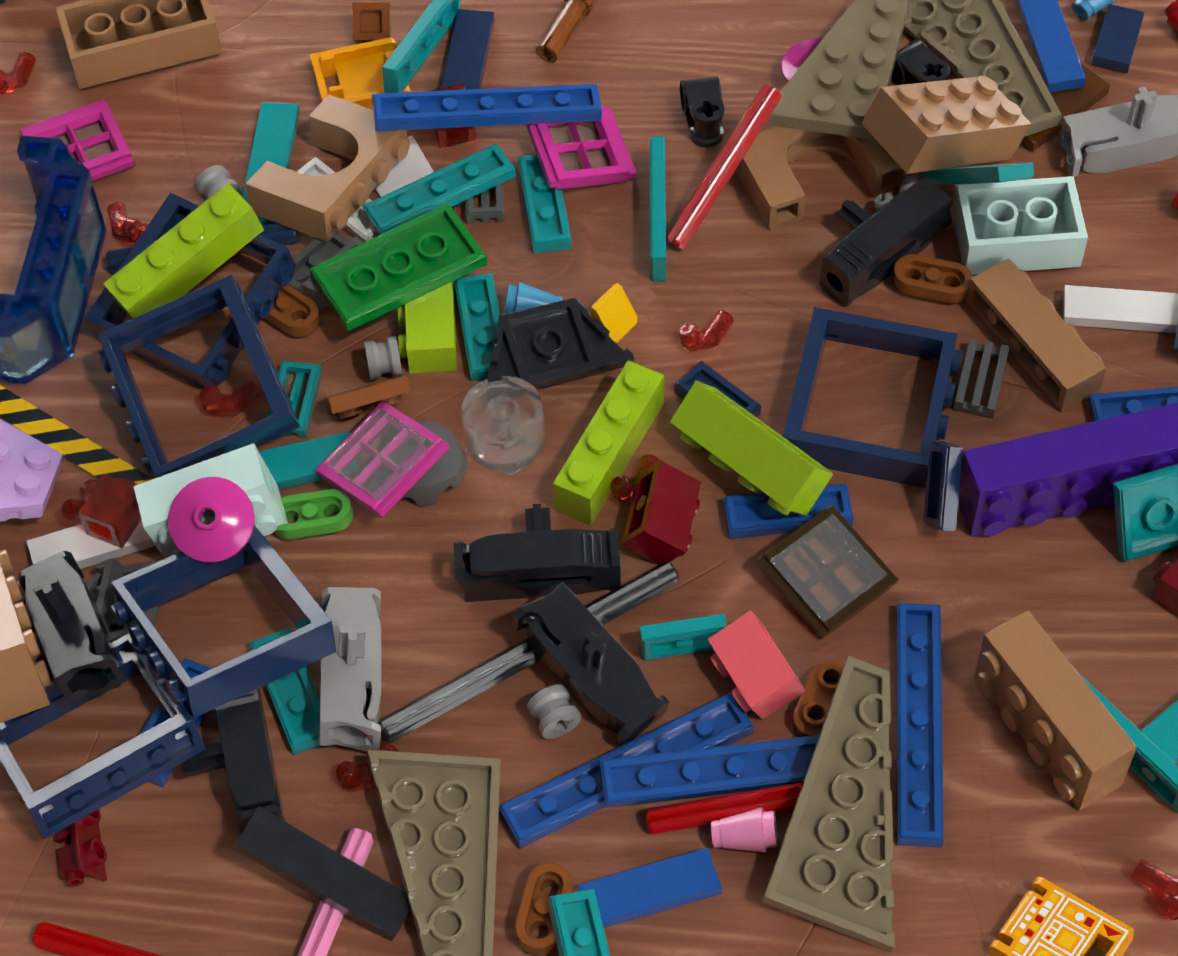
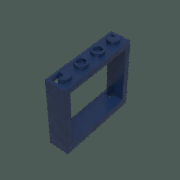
M170 192L116 273L198 208L199 205ZM260 234L239 250L267 264L245 297L257 325L261 318H265L270 313L275 297L283 286L289 284L296 267L286 246ZM105 287L86 315L85 320L95 335L98 336V334L121 325L127 314ZM231 318L200 366L151 342L128 352L213 393L217 385L228 377L233 361L240 350L245 349V346L233 318Z
M232 274L98 334L103 350L99 351L101 356L99 359L107 373L113 372L117 384L112 386V391L120 407L124 408L127 406L131 419L126 421V425L135 443H142L146 454L140 458L150 479L164 476L253 443L257 447L300 427L242 289ZM228 307L274 415L169 462L124 353Z
M814 307L783 437L827 469L926 488L931 441H936V439L945 440L949 416L941 414L943 406L951 407L956 383L948 382L950 373L958 375L962 351L955 350L957 333ZM826 340L939 361L920 453L804 431Z
M255 525L245 547L227 560L215 563L201 562L190 558L181 551L111 582L116 604L110 607L116 621L121 626L127 624L129 635L135 648L139 652L142 650L147 652V659L154 675L157 678L164 676L167 689L174 703L177 706L183 703L193 719L336 652L331 619ZM248 565L298 630L190 678L143 611Z
M129 633L112 642L117 655L118 665L125 677L124 682L140 675L169 719L36 792L31 788L7 745L107 691L86 696L79 702L70 705L52 674L50 677L53 685L45 687L50 705L0 723V763L44 839L206 750L192 717L183 704L177 706L174 703L167 689L166 679L164 676L157 678L154 675L147 659V652L145 650L139 652L135 648Z

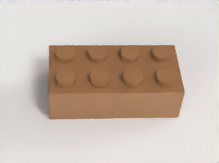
M81 0L55 7L79 89L222 53L216 22L208 0Z
M986 76L881 87L861 123L907 174L1009 160L1032 125L1021 113L1020 107L1009 101L998 89L996 82Z
M6 549L0 551V723L50 705L45 687L53 685L45 661H36L43 658L44 655L36 633H33L35 627L27 606H24L26 605V598L19 581L16 580L15 575L8 577V575L14 574L15 571Z
M1027 610L984 634L975 672L976 685L986 698L991 697L999 707L1001 717L1006 726L1013 732L1017 731L1026 742L1027 750L1032 760L1039 766L1043 765L1053 777V783L1059 795L1066 801L1070 800L1076 809L1081 811L1122 787L1137 746L1032 614Z

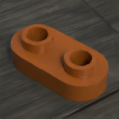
M909 254L897 260L894 266L893 282L899 291L908 295L947 303H957L967 298L972 273L966 266L957 262Z
M289 284L281 288L274 299L276 301L273 304L272 310L264 318L288 335L294 337H304L313 333L320 323L317 304Z
M824 662L812 670L804 687L806 691L801 694L793 714V730L797 737L820 734L837 683L833 685L828 684L824 679L830 677L838 681L843 668L842 664ZM818 713L823 718L815 721L810 719L808 715Z
M544 863L531 871L526 882L516 920V936L519 945L525 951L534 955L550 953L557 947L547 904L550 896L544 895L542 891L546 887L552 886L558 890L555 895L573 892L571 875L563 866L556 863ZM537 928H543L548 932L543 938H535L531 933Z

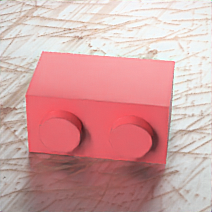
M751 610L708 639L716 652L710 656V659L723 678L730 675L737 687L731 692L744 712L752 709L764 720L806 691L763 623Z

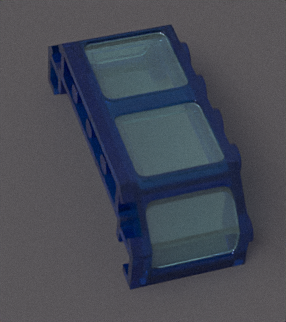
M21 135L17 153L20 161H24L36 197L35 213L37 218L15 294H0V382L27 384L74 355L107 233L91 174L84 164H79L70 155L68 147L60 138Z

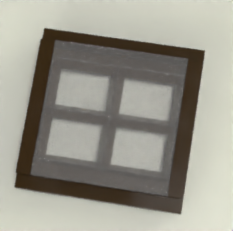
M833 505L825 508L777 543L755 562L820 639L831 634L888 591L899 580Z

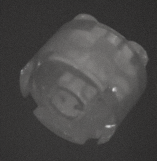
M501 376L502 380L490 383L486 379L473 386L466 394L462 403L465 448L467 453L483 467L502 471L507 475H514L519 473L524 466L534 461L544 447L546 439L544 407L537 389L521 378Z

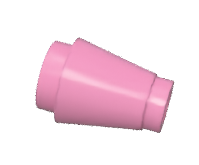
M763 807L711 821L714 848L723 847L724 849L767 853L768 848L778 847L775 811L764 812Z

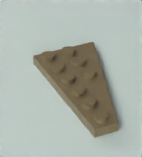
M854 0L780 91L782 97L765 124L876 141L861 123L880 88L890 85L911 0Z
M1000 0L910 1L904 30L915 40L925 43L929 50L950 66V70L957 77L986 76L995 81L1003 95L1009 101L1017 104L1022 111L1021 113L1032 123L1025 136L1062 124V114Z
M848 656L844 662L761 902L892 952L895 949V932H893L892 927L894 890H892L891 862L893 861L892 791H890V769L892 762L891 751H889V724L891 723L890 671Z
M367 750V761L424 956H493L501 759Z

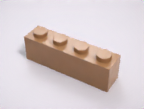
M1008 258L970 278L966 303L1003 345L1010 346L1009 353L1060 412L1089 398L1090 394L1100 392L1106 371L1103 360L1096 352L1091 351L1084 344L1075 327L1067 324L1056 312L1051 300L1039 293L1024 270H1019Z

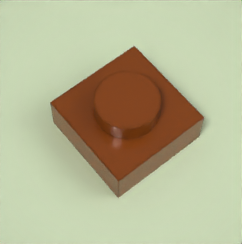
M390 2L352 3L353 40H379L391 37Z

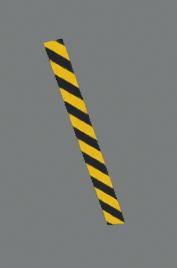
M0 385L1 419L62 453L64 458L137 502L134 486L152 480L148 475Z

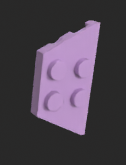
M1 419L0 522L11 518L29 519L42 517L61 471L63 454Z

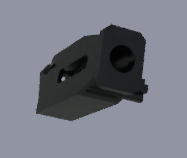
M924 176L873 216L868 214L854 201L846 200L842 203V208L837 211L836 217L853 231L830 253L822 257L819 281L822 289L842 306L847 307L853 300L878 286L894 273V266L898 259L909 254L918 255L932 242L940 228L943 229L952 224L950 208L953 198Z
M533 504V508L525 509L526 532L488 535L473 541L469 545L462 541L454 542L455 578L464 590L465 602L545 597L551 594L561 583H564L574 595L609 588L617 589L621 586L618 530H551L549 507L541 508V504Z
M61 551L20 571L17 578L26 594L27 608L53 677L70 705L79 702L86 696L120 687L125 680L124 674L118 665L115 649L98 607L83 581V572L73 554L68 551Z
M564 583L557 586L551 594L521 606L513 615L512 626L516 631L527 627L526 634L538 658L591 717L617 734L616 742L619 746L633 741L667 711L668 699L664 695L659 698L656 697L636 661Z
M260 688L217 707L216 714L221 742L204 745L206 750L181 763L184 777L226 768L235 809L236 824L241 833L258 806L285 821Z

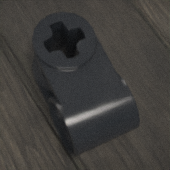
M915 40L898 50L891 81L895 85L948 80L950 77V66L929 50L925 43Z
M718 76L681 80L679 85L683 113L686 115L692 141L701 147L718 145L724 137L722 119L725 112Z

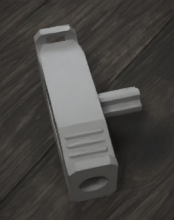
M1140 87L1130 102L1063 116L1058 142L1065 152L1068 175L1078 176L1080 166L1083 171L1088 173H1108L1177 156L1178 95H1157L1154 90L1148 92L1145 87Z
M327 587L322 590L321 608L332 621L336 652L320 659L319 746L338 744L363 751L380 749L381 725L378 722L381 701V620L379 619L381 591L376 588ZM369 705L367 718H365V706ZM362 732L367 735H373V739L364 736Z

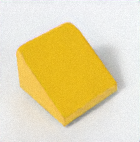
M618 283L614 284L591 306L592 318L600 321L610 331L609 337L615 343H618L638 322L636 312L623 287Z

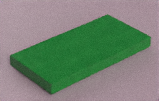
M446 204L309 268L311 278L348 332L487 265V256L451 206Z

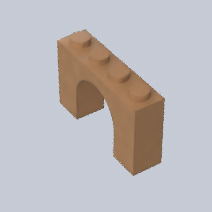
M330 94L309 115L312 145L347 157L353 162L339 172L323 176H311L266 161L245 184L248 204L253 208L257 216L329 242L338 230L345 227L350 216L359 206H363L372 191L379 183H383L394 166L407 156L410 147V141L407 139V130L375 131L372 109Z
M780 126L759 132L735 170L769 231L804 219L806 194L789 165L796 158L806 153L828 151L844 156L855 165L873 196L900 187L902 179L909 176L875 140Z

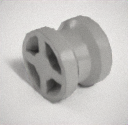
M214 165L202 171L194 184L196 193L206 200L227 183L241 196L243 194L242 187L237 181L231 179L230 173L222 165Z
M396 336L387 337L384 342L379 343L373 340L364 341L371 380H377L382 374L388 373L393 376L402 375Z
M557 684L542 689L527 704V709L531 716L538 718L540 722L539 731L545 739H554L567 734L581 720L578 708L570 705L569 692L563 685Z

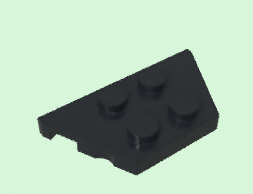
M576 298L499 315L484 396L486 401L624 368L627 361H634V356L628 348L623 350L609 337L610 331L600 321L591 318L588 310Z

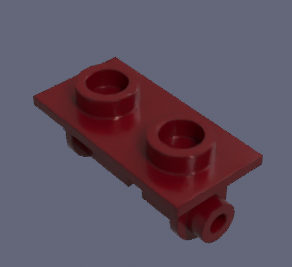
M100 809L55 833L56 841L61 844L71 840L70 844L57 849L60 877L66 880L67 886L73 887L83 884L85 881L84 877L88 875L102 882L107 881L105 869L107 853L101 842L99 828L101 820Z

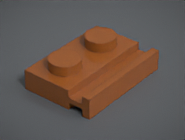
M400 375L324 397L328 412L331 414L339 413V417L342 419L363 413V405L378 402V405L381 402L392 405L401 402V394L412 392L408 376Z

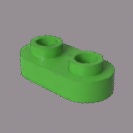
M337 489L282 497L281 502L287 521L297 519V522L278 525L274 533L280 538L291 540L339 532L345 529L353 519L354 512L350 499L344 492ZM338 513L335 516L328 517L330 514Z

